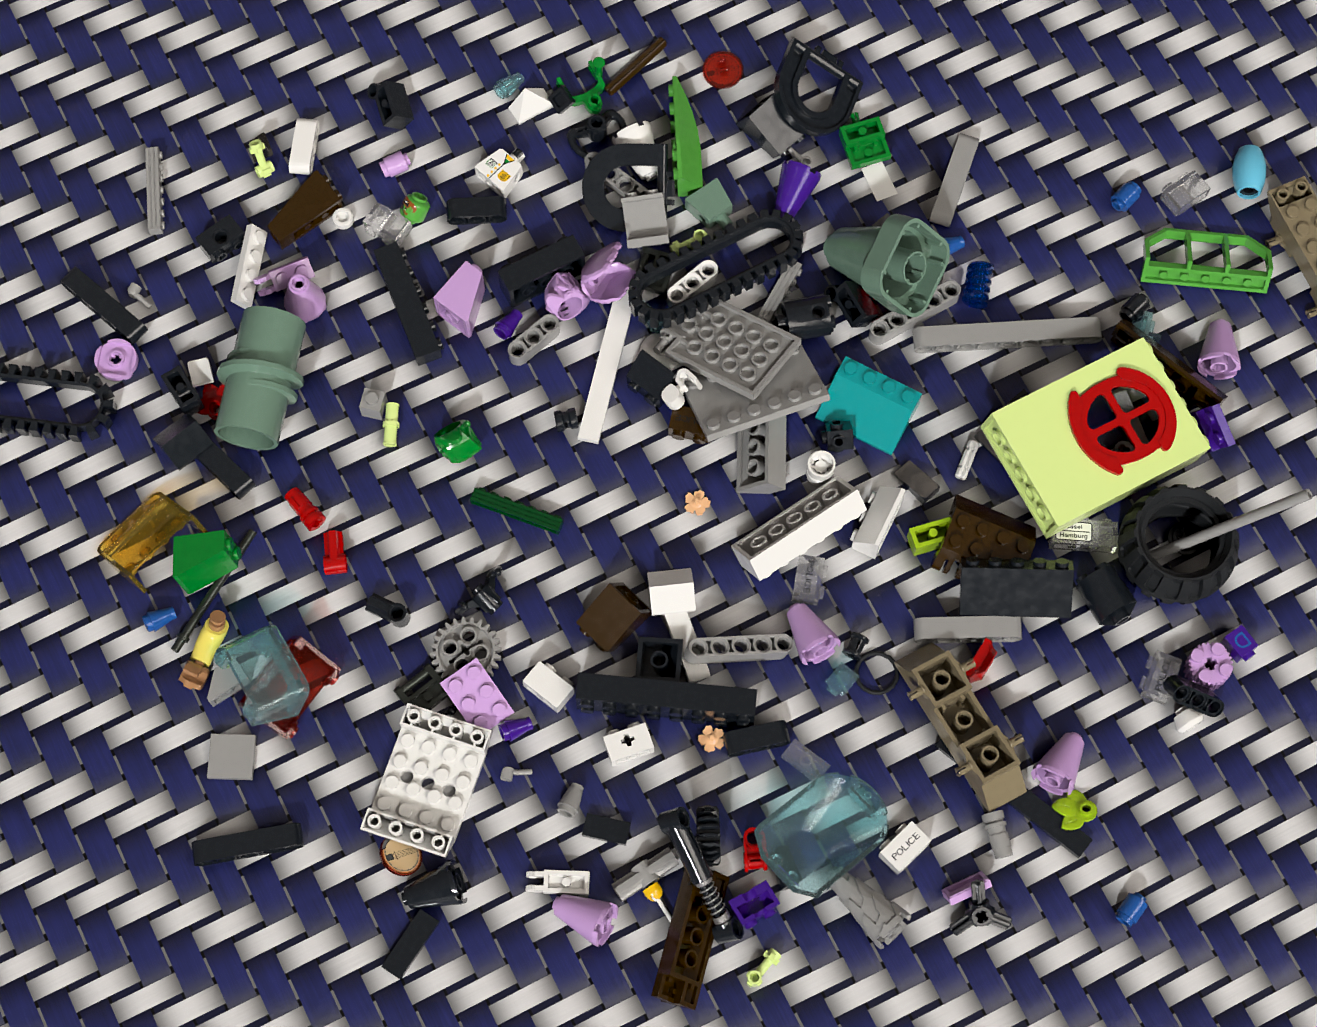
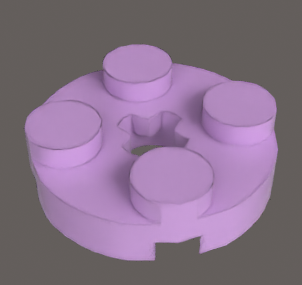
M123 339L108 340V343L97 349L94 357V363L100 375L111 381L130 379L138 366V355L134 347ZM119 355L121 361L118 364H114L111 359H115Z

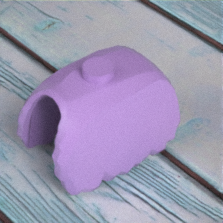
M613 242L594 253L582 268V291L591 301L609 304L620 300L627 293L630 280L634 279L635 270H632L626 264L613 262L617 257L618 250L622 247L620 242Z

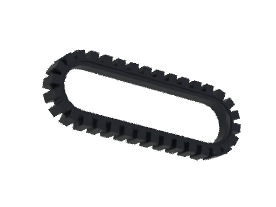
M768 209L760 210L759 218L753 212L747 215V223L743 218L737 220L736 229L731 223L725 226V234H723L721 229L714 231L713 240L709 234L702 237V246L696 240L690 243V251L687 246L680 248L679 257L674 251L668 254V262L663 257L657 259L656 268L652 262L645 265V273L639 269L634 274V279H631L629 283L628 300L634 317L638 316L639 322L644 325L650 320V327L658 328L659 322L663 323V328H669L673 319L677 325L683 323L684 314H686L688 319L695 317L696 308L701 314L707 311V303L712 308L719 305V297L723 302L729 300L730 291L736 297L742 294V286L746 291L752 289L753 280L757 285L765 282V275L769 280L776 277V269L780 274L786 272L787 265L793 267L797 263V258H800L802 254L803 230H800L801 225L797 220L792 222L793 216L787 212L781 218V210L773 209L772 215H769ZM774 228L788 236L790 243L783 252L670 308L654 309L648 306L642 299L643 291L650 284L760 230Z

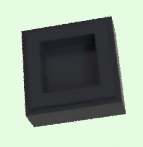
M561 85L548 97L558 114H562L576 102L565 85Z

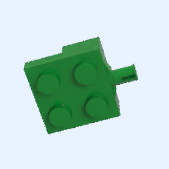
M855 112V115L852 113L850 118L853 124L842 126L839 129V137L851 170L890 160L891 153L885 140V131L879 116L860 121L858 113Z

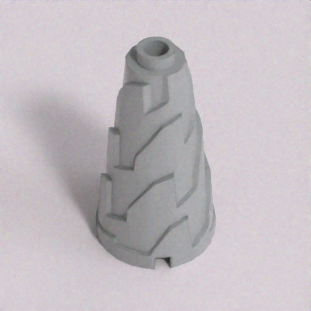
M837 868L829 874L827 878L830 880L828 885L879 949L884 948L883 941L889 945L907 925L903 922L904 918L910 921L911 915L894 901L891 902L882 894L877 893L858 877L855 878L844 869L838 870Z

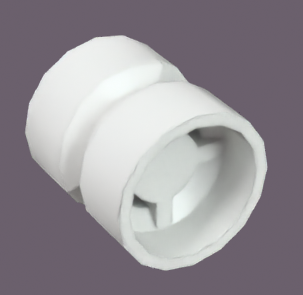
M820 450L810 455L806 476L807 480L814 486L821 487L833 479L836 462L831 453Z

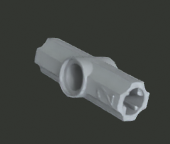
M668 847L651 859L638 863L631 869L630 873L611 885L623 902L639 890H644L656 883L662 875L679 865V862Z

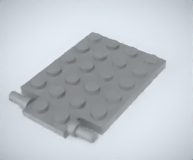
M719 299V305L712 308L707 303V311L701 314L696 308V316L688 319L686 314H684V322L679 325L676 324L674 319L671 320V327L660 330L662 336L653 348V351L656 354H660L666 346H669L665 350V357L754 401L801 345V338Z

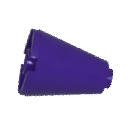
M786 160L783 161L775 209L781 210V218L786 212L792 215L793 218L819 183L822 175L818 171L814 174L810 172L811 167L793 160H789L787 164Z

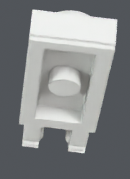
M544 870L526 872L527 878H544L543 885H527L525 888L526 892L589 895L590 871Z

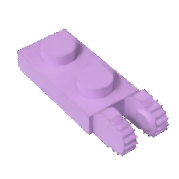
M305 256L269 270L268 273L254 278L253 281L256 285L271 279L273 285L258 291L261 297L287 288L290 279L294 275L301 274L311 279L315 277L308 257Z

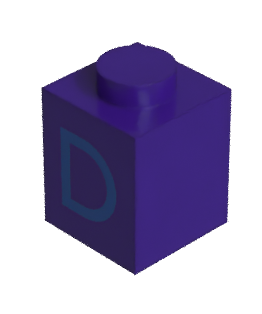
M1243 625L1230 632L1220 642L1236 663L1242 659L1245 662L1251 659L1256 654L1254 650L1259 646Z

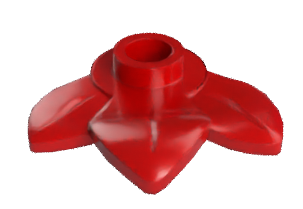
M210 383L204 385L203 399L201 401L205 408L199 411V414L208 415L213 420L217 419L218 412L216 413V410L220 407L225 387L223 384L219 388Z

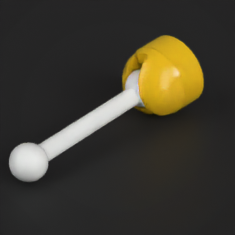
M656 882L642 892L648 900L657 901L671 923L672 916L661 900L662 888Z

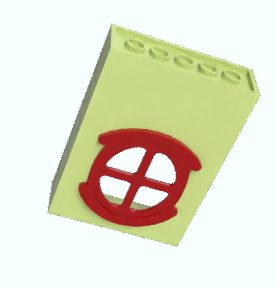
M1144 337L991 413L981 425L983 433L1046 539L1192 464L1211 448L1207 437L1198 428L1197 420L1189 413L1186 402L1178 395L1175 390V384L1167 377L1163 364L1157 360L1152 346L1146 342ZM1117 387L1133 388L1144 393L1148 397V402L1125 413L1122 411L1111 390ZM1102 395L1107 400L1116 418L1096 429H1091L1087 422L1088 411L1094 399ZM1149 410H1155L1158 415L1156 433L1149 443L1143 444L1131 426L1130 421ZM1121 426L1134 445V451L1116 452L1100 445L1097 438Z

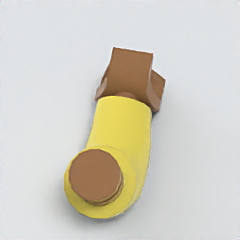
M220 610L211 612L210 617L202 627L190 657L191 660L186 662L178 679L183 683L184 687L201 690L204 687L210 673L208 668L229 629V623L224 612Z

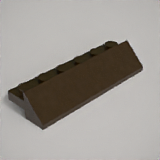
M1127 319L1119 321L1111 334L1113 335L1111 341L1120 348H1123L1144 337L1146 342L1152 346L1155 357L1163 364L1164 372L1175 384V390L1184 399L1188 409H1191L1194 405L1200 409L1218 403L1221 406L1228 397Z
M684 870L651 996L660 999L664 1003L695 1010L714 940L712 934L714 921L712 920L713 915H710L711 910L707 909L709 907L708 904H704L706 900L702 899L703 894L699 893L700 888L692 884L686 870ZM711 870L713 873V886L717 887L716 891L720 893L719 897L722 898L723 903L730 877Z

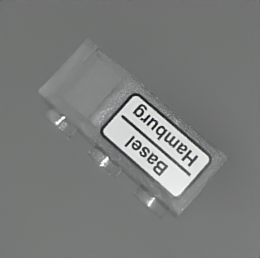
M1087 517L1049 537L1048 549L1114 553L1117 548L1118 522H1112L1111 519L1107 518L1099 519V521L1090 520Z

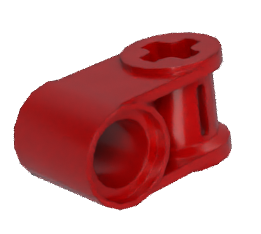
M757 827L748 828L743 836L744 872L754 869L767 871V855L763 832ZM753 833L758 835L760 840L757 844H751L747 841V836Z

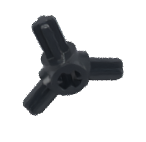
M976 879L971 882L972 899L969 900L968 907L964 910L966 914L949 925L953 934L958 936L973 925L977 927L992 924L1006 930L1010 928L1012 918L995 911L994 906H991L989 900L985 897L984 881Z

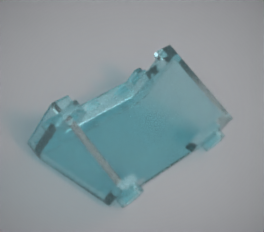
M275 625L261 627L219 647L215 652L214 660L216 665L221 669L231 667L247 697L242 710L244 717L248 719L251 726L299 715L309 696V684Z

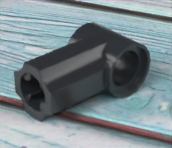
M375 593L369 597L366 603L365 610L391 622L395 627H405L410 621V614L401 603H394ZM397 612H404L400 619H394V615Z

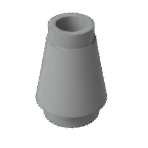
M577 783L571 784L557 804L558 813L568 818H573L575 814H578L584 790L581 785Z

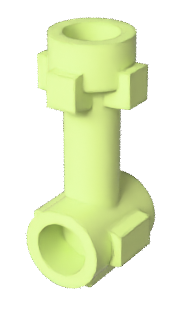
M259 139L251 141L249 143L250 154H255L259 164L254 167L259 178H266L272 175L271 173L275 171L272 162L270 160L266 161L262 151L265 149L264 143Z
M698 229L694 231V237L682 243H678L677 240L672 242V245L669 246L671 253L675 251L677 256H679L680 248L684 246L690 248V243L696 240L702 246V237L708 234L704 230Z
M773 948L764 952L763 956L765 959L756 970H749L746 974L747 985L750 988L759 987L763 982L761 980L762 976L772 964L777 966L780 962L781 955Z

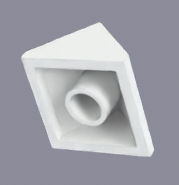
M691 568L647 573L652 616L696 611Z

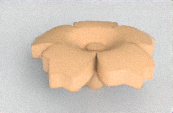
M701 490L694 492V495L691 493L685 495L686 512L691 514L695 512L699 516L703 515L706 511L705 508L710 507L711 501L704 497V492Z
M709 725L705 726V729L702 731L704 735H698V742L701 746L705 745L704 751L708 753L715 751V747L719 750L724 747V740L722 739L724 732L722 729L715 728L713 731L712 726Z

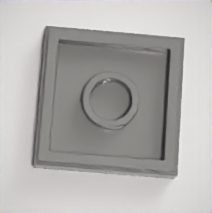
M211 734L207 778L253 780L256 735Z

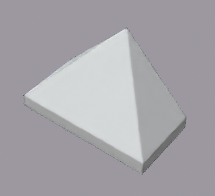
M524 88L508 109L520 125L553 107V105L549 101V96L544 88Z

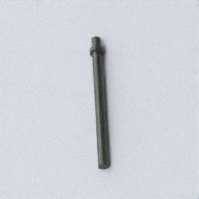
M249 529L239 544L241 557L257 534L252 529ZM231 572L215 580L182 632L177 634V640L171 647L173 651L179 653L183 645L188 643L190 640L188 637Z

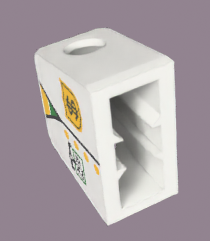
M518 148L510 155L503 149H498L475 166L476 176L499 196L507 198L523 175L520 162L525 158V155Z

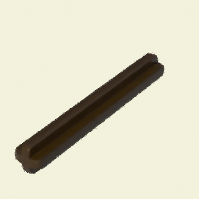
M658 37L605 86V91L611 96L614 95L667 46L666 40Z

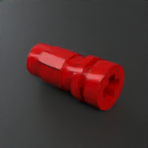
M294 487L286 493L284 498L295 513L300 516V521L309 531L318 529L325 522L326 517L317 506L312 505V502L298 487Z

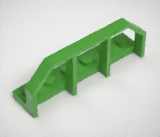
M1163 228L1144 240V262L1140 282L1267 293L1273 272L1272 254L1270 249L1249 235ZM1164 239L1184 240L1186 264L1150 261V247ZM1191 241L1222 244L1224 268L1192 265ZM1229 245L1245 246L1265 259L1266 271L1230 268Z

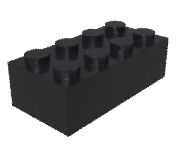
M574 235L564 236L550 246L545 245L541 247L538 252L524 255L519 261L502 266L498 270L500 288L511 308L544 293L548 283L557 272H569L574 278L581 275L582 268L585 265V254Z

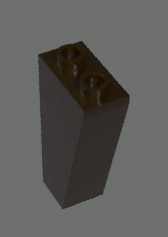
M318 170L310 175L267 226L270 235L282 250L332 217L335 210L343 208L341 202L343 200L342 195L337 189L333 190L331 188V182L325 174L321 175Z

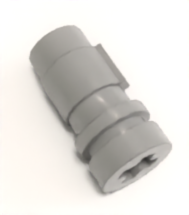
M1003 810L982 815V821L986 823L984 828L986 831L988 830L989 841L995 859L1012 856L1011 842L1005 827L1007 823L1003 820L1005 818Z

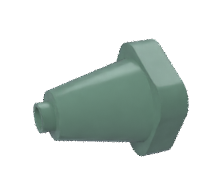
M902 214L889 216L882 226L839 228L826 238L823 246L824 254L831 267L861 285L867 294L890 311L909 317H918L927 309L950 257L949 245L942 236L922 220Z

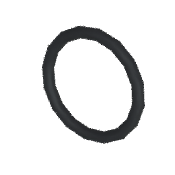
M881 651L865 653L854 666V677L857 685L871 695L888 693L896 686L899 680V671L894 664L895 660L890 655ZM874 655L888 659L895 670L892 684L880 691L865 687L858 675L862 661Z

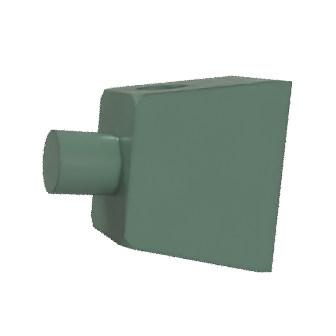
M718 178L685 198L686 210L705 227L712 228L718 224L725 231V226L733 224L728 217L732 214V203Z

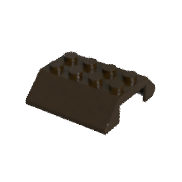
M956 494L949 515H951L940 549L933 556L930 568L940 571L943 566L942 573L947 574L953 562H959L960 564L955 571L954 578L960 579L961 558L969 556L989 559L990 557H999L1001 559L1020 557L1030 560L1036 543V527Z

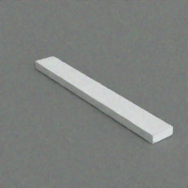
M628 290L620 300L614 301L611 306L577 437L581 441L599 444L632 316L631 307H629Z

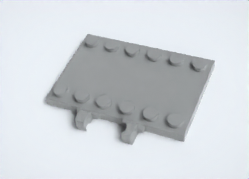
M802 345L798 347L754 401L703 375L696 376L702 385L701 390L690 380L684 381L689 390L684 392V395L708 442L830 400L826 387Z

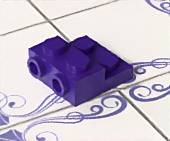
M1219 403L1190 413L1197 420L1201 433L1209 441L1211 448L1206 453L1236 444Z

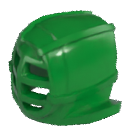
M458 420L440 429L434 435V442L438 451L451 463L464 462L482 449V444L470 427L471 423L469 420Z

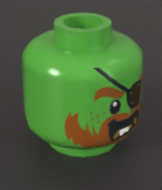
M412 192V194L405 196L400 207V214L404 217L405 222L415 224L425 220L430 208L427 197L419 192Z

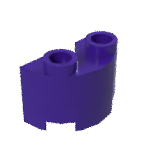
M765 880L746 893L728 901V904L740 924L748 930L757 925V920L764 916L765 919H768L776 914L775 908L780 902Z

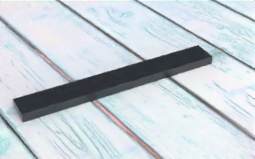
M940 738L935 747L956 763ZM1027 788L1026 793L1008 802L1011 807L1078 859L1093 841L1080 829H1062L1064 817Z

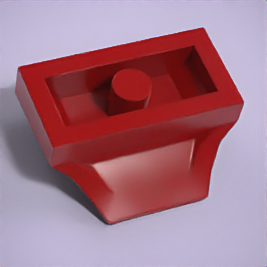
M985 638L973 658L976 667L966 671L970 684L983 679L997 654L992 641L988 638Z

